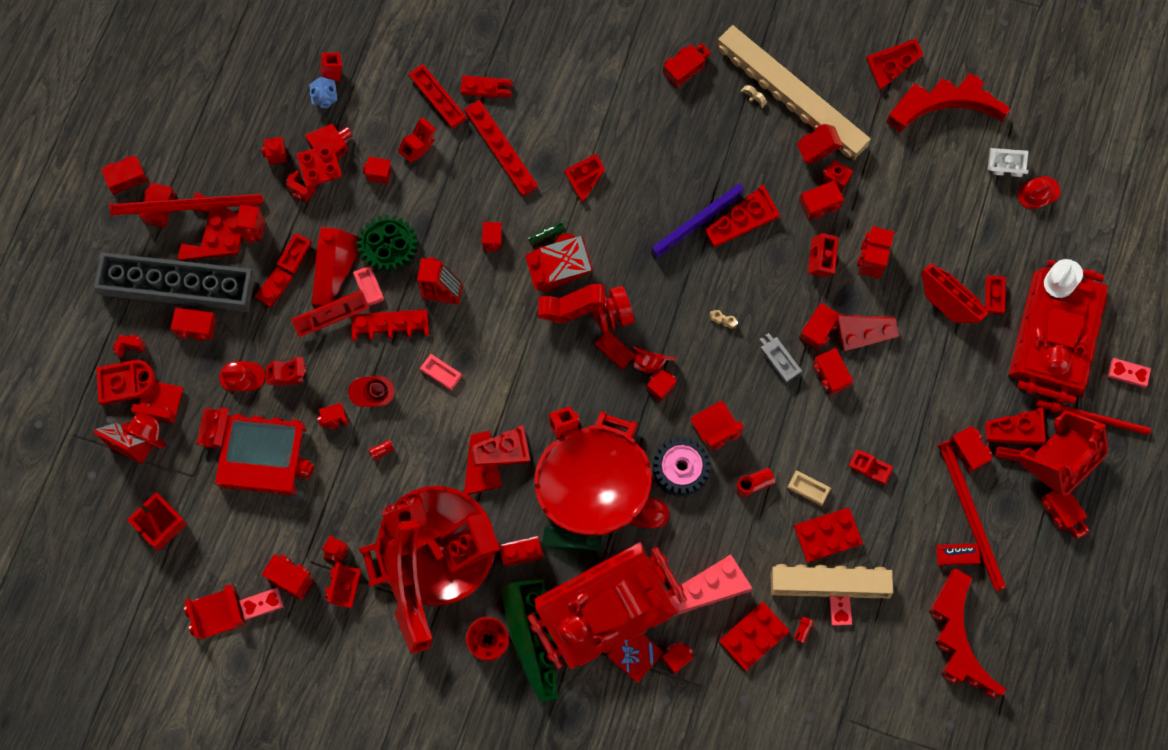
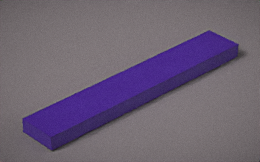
M740 183L654 245L651 251L653 257L656 259L740 198L743 193L742 185Z

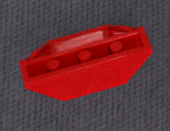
M931 263L921 272L925 297L954 323H979L989 314L984 309L980 300L947 271Z

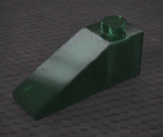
M545 527L542 547L600 556L603 535H580L560 527Z

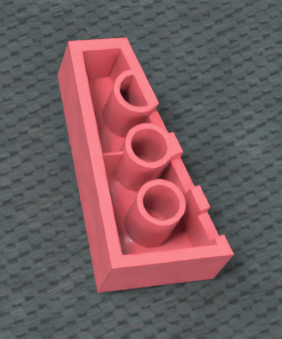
M729 555L682 584L687 601L680 603L676 596H672L680 610L676 614L679 615L699 607L749 593L752 587L732 555Z

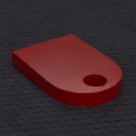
M131 360L96 367L98 402L100 405H107L144 397L152 390L155 384L156 376L153 368L142 360ZM149 373V378L141 382L142 375Z

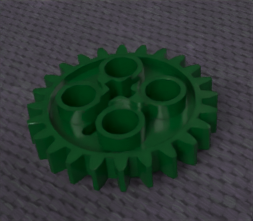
M386 214L385 219H382L379 215L378 221L371 219V225L365 223L366 229H360L362 235H357L358 242L356 244L361 260H366V266L372 264V270L379 267L380 273L383 268L386 269L387 273H389L390 268L397 272L398 266L404 269L403 263L409 265V258H415L414 253L417 252L416 246H418L417 234L413 233L414 228L409 227L408 221L403 224L402 217L397 221L395 215H393L392 219H389ZM390 230L395 231V232L392 233V234H388V233H387V232L390 231ZM373 239L379 240L376 243L370 242ZM404 245L403 248H397L396 246ZM381 254H388L387 257H380Z

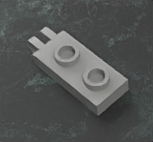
M768 333L765 335L768 343L763 337L759 339L762 345L760 347L761 351L785 383L802 372L777 337L773 339Z

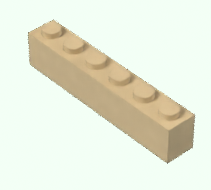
M778 564L772 567L771 595L847 596L853 598L890 599L893 594L892 570H886L885 567L867 569L866 567L859 566L855 567V569H847L846 566L827 568V566L818 565L815 568H807L806 565L787 567L785 564Z

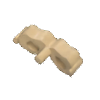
M746 85L740 91L751 96L750 102L754 99L759 102L761 108L767 103L763 94L757 92L752 86Z
M713 310L709 314L710 320L715 321L717 324L722 323L723 326L730 329L737 326L738 322L735 317H726L720 310Z

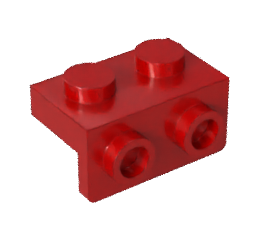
M336 562L335 567H332L330 571L331 585L330 587L327 586L325 591V598H327L328 604L353 608L362 572L361 569L344 566Z

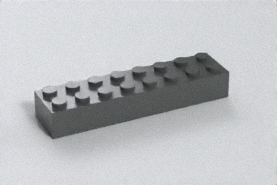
M101 252L94 289L101 296L249 312L255 275L251 269Z

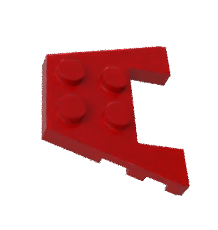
M195 192L194 198H207L198 192ZM226 207L195 209L194 211L209 213L203 240L200 247L181 243L178 261L186 262V260L191 259L202 260L206 257L217 258L238 255L242 237L236 227L238 214Z

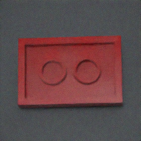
M849 507L793 526L806 563L863 545Z
M762 601L718 642L746 672L787 635L790 630Z

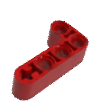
M591 284L562 298L541 296L538 298V318L557 323H566L605 306V286L602 284Z

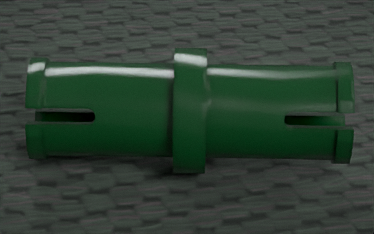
M559 221L548 228H542V231L528 237V240L532 247L535 248L537 245L547 240L549 242L553 237L566 232L562 221Z

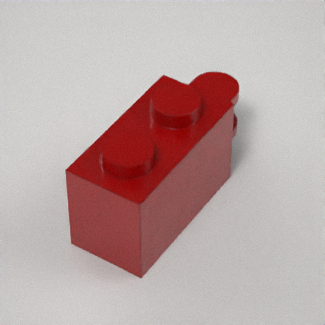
M703 43L696 48L692 44L687 48L683 47L675 57H670L664 62L663 74L678 88L704 68L705 60L712 52Z
M1053 490L1041 498L1043 508L1050 512L1054 518L1055 526L1061 529L1062 532L1068 529L1076 540L1089 533L1087 526L1083 522L1087 515L1072 493L1063 496ZM1077 524L1080 529L1076 530L1074 525Z

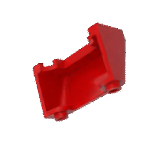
M1065 410L1054 421L1056 433L1036 453L1033 449L1026 448L1019 455L1020 464L1056 493L1063 496L1069 495L1104 460L1108 453L1105 424Z

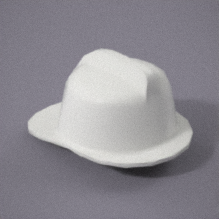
M1068 259L1060 260L1046 275L1044 287L1051 296L1056 298L1066 297L1074 291L1082 280L1083 270L1075 261Z

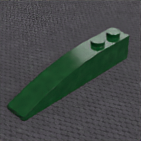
M544 579L514 582L501 587L500 592L511 637L531 686L540 702L558 699L556 672L553 671V662H550L547 658L548 653L537 634L531 630V624L527 619L528 615L534 613L537 620H541L536 610L535 598L547 592ZM546 626L542 627L552 644L554 640Z

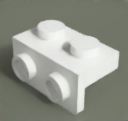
M990 148L988 170L993 171V175H1004V172H1011V176L1022 177L1023 173L1028 174V170H1026L1028 151Z

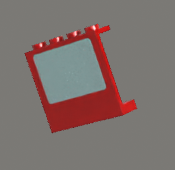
M242 414L228 416L215 484L219 488L296 496L297 488L294 485L302 434L307 432V427L302 421L294 419L286 422L280 418L266 420L261 416L246 418Z

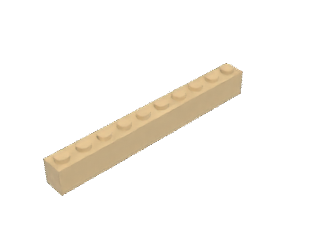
M734 25L718 39L717 48L722 55L728 56L735 66H740L750 78L758 81L763 89L769 90L776 100H781L791 112L799 115L804 123L811 125L814 131L822 124L835 126L843 144L838 149L841 150L845 157L854 161L868 147L871 138Z

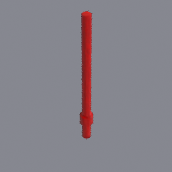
M1036 400L1035 406L1049 409L1053 413H1063L1066 410L1103 424L1145 435H1150L1151 428L1064 406L1056 401Z

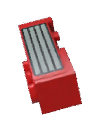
M433 257L421 258L417 277L421 298L459 305L463 283L438 259Z

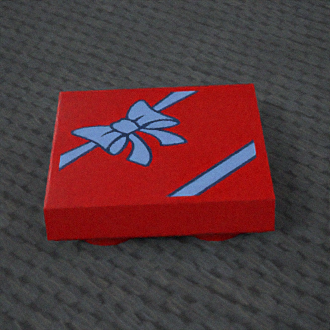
M640 634L614 648L607 657L638 684L664 652L644 634Z

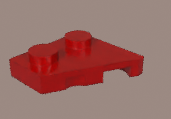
M594 154L564 170L565 176L581 203L595 186L605 168L598 155Z

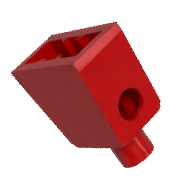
M333 124L305 135L311 149L331 143L337 160L347 153L348 147L345 141L353 136L348 127L338 132Z

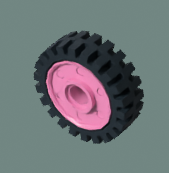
M679 437L678 439L673 438L669 442L666 441L660 446L653 460V473L657 484L671 495L675 494L679 497L684 495L685 497L689 496V494H695L698 490L702 489L710 475L711 461L708 457V452L697 441H692L691 438L683 439V437ZM679 463H683L686 465L687 469L681 471L677 468L676 465Z

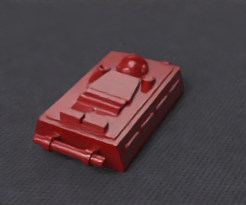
M1048 260L1046 267L1052 268L1057 262ZM1043 267L1032 275L1008 376L1019 379L1017 388L1024 389L1027 393L1032 394L1034 392L1058 399V402L1074 404L1076 396L1084 397L1088 384L1091 363L1097 345L1096 341L1099 336L1102 315L1108 297V285L1095 282H1102L1104 275L1096 273L1095 270L1089 269L1088 271L1082 269L1083 277L1086 279L1082 278L1070 295L1056 298L1051 296L1044 287V279L1051 269Z
M639 542L535 598L536 610L541 620L538 621L534 613L528 615L527 619L531 624V630L537 634L548 653L547 658L550 662H553L556 669L563 666L559 658L561 655L570 669L576 668L579 665L582 666L597 658L600 654L607 653L622 645L623 642L646 632L647 629L656 627L680 612L672 596H676L680 603L687 601L683 592L684 588L681 584H678L666 562V556L662 555L658 547L651 550L655 558L651 560L642 543ZM656 566L661 568L671 589L668 590L655 568ZM546 626L558 649L555 650L542 627Z

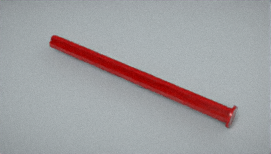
M262 194L122 204H111L109 202L112 218L113 215L262 205L263 196Z
M952 441L940 443L937 445V448L941 450L976 544H979V551L995 591L1002 590L1006 587L952 449Z

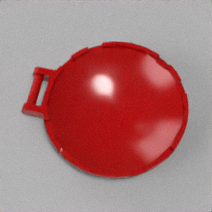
M601 411L595 425L570 430L545 449L536 467L534 485L539 505L552 522L572 533L595 536L616 531L637 517L649 498L652 486V473L647 455L633 439L638 422H628L609 416L608 413ZM605 422H606V423H609V424H612V425H615V426H618V427H622V428H625V429H628V430H627V432H624V431H621V430H618V429H615V428L606 426V425H604V424H605Z
M427 486L413 490L402 496L395 503L397 506L404 503L405 499L411 497L419 498L428 522L426 525L435 528L440 534H443L466 517L485 513L484 509L472 497L457 489L445 486ZM407 511L399 514V518L402 520L409 517V512ZM384 518L380 524L377 542L359 548L360 554H363L370 580L368 583L370 587L385 582L390 584L393 574L385 552L388 541L393 540L394 536L390 537ZM425 545L417 549V577L422 604L432 606L447 605L460 601L473 593L487 577L492 567L495 553L460 571L450 574L444 557L434 561ZM374 550L382 573V577L378 578L370 553Z

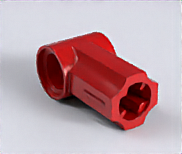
M768 467L749 476H742L736 484V493L740 497H748L756 491L775 484L774 475ZM741 484H748L750 489L744 490L741 487Z

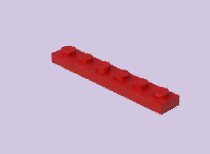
M478 100L464 108V112L521 196L524 197L536 190L538 184L482 102Z

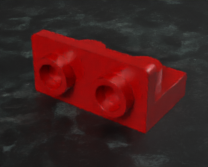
M221 407L217 410L204 408L196 441L197 445L211 449L221 446L229 413L228 408Z

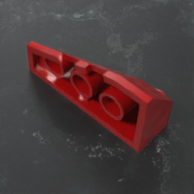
M320 227L312 305L323 306L335 300L345 277L350 272L349 270L353 262L358 257L357 236L337 228Z

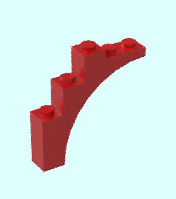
M969 73L958 88L952 82L942 78L934 89L928 93L924 87L914 83L891 111L886 123L901 133L911 122L920 116L945 108L977 110L1003 122L1011 109L1004 102L995 99L988 91L982 90L984 82L978 76Z
M417 520L399 523L394 539L388 541L385 552L393 570L390 585L398 603L395 617L410 654L429 650L433 639L424 614L417 577L416 548L420 528Z
M954 568L948 575L928 611L932 613L934 619L946 622L935 641L944 652H952L941 674L945 675V679L950 683L959 684L964 679H967L966 683L975 688H982L987 696L994 699L995 697H1002L1006 688L993 680L981 667L973 655L966 637L964 603L972 578Z

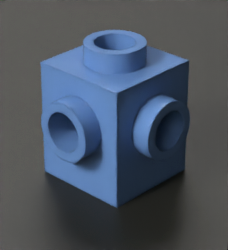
M319 77L309 84L313 105L328 108L337 101L334 80Z

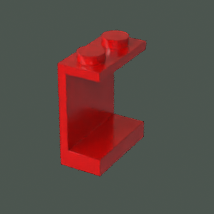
M232 584L224 586L223 591L193 601L189 598L185 599L184 612L186 617H190L191 621L189 630L191 635L195 636L198 640L245 625L237 593Z

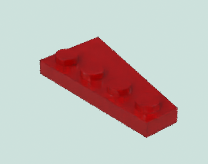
M762 184L754 193L748 195L744 201L733 207L725 216L723 215L709 226L705 233L711 245L715 248L780 218V213Z

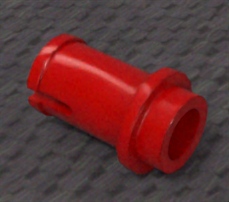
M388 439L376 447L371 446V449L368 451L373 460H380V457L395 449Z
M803 617L802 620H799L800 625L793 639L805 644L811 628H814V621Z

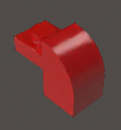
M419 119L413 133L403 138L398 152L410 163L419 159L433 145L435 141L433 136L436 128L426 119Z
M295 357L289 362L273 361L266 366L267 384L286 386L302 383L306 372L304 357Z
M420 526L416 550L425 545L434 561L444 557V548L439 541L436 542L434 540L441 534L431 526Z

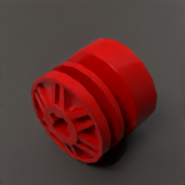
M623 286L609 289L610 298L607 299L605 295V306L592 311L595 322L602 333L608 332L607 323L611 330H615V320L618 321L621 327L634 323L632 308Z
M482 617L475 620L469 626L466 634V644L469 651L475 657L484 661H494L501 658L507 651L509 634L506 627L499 620L492 617ZM485 635H488L489 637L493 635L494 638L492 639L493 643L491 645H489L488 643H483L485 641Z

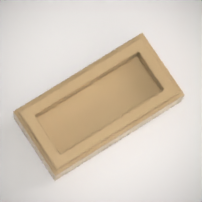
M797 470L787 489L820 506L823 505L831 489Z

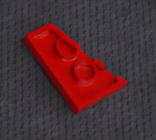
M916 38L867 56L865 59L878 90L883 89L923 56V52Z
M836 314L842 349L844 351L899 337L894 317Z
M1043 407L1031 412H1021L1019 415L1011 417L1006 416L986 421V442L1044 445L1046 440Z
M524 425L511 431H506L497 437L477 443L470 448L473 467L526 464L530 462Z
M490 431L470 435L464 493L467 495L502 488L497 465L473 467L470 448L477 443L491 438Z

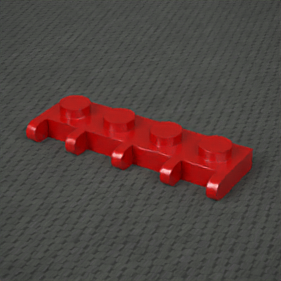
M427 309L355 314L351 316L353 341H357L358 334H369V339L374 340V333L388 332V337L391 339L393 338V332L407 331V336L412 337V331L424 330V335L429 336Z

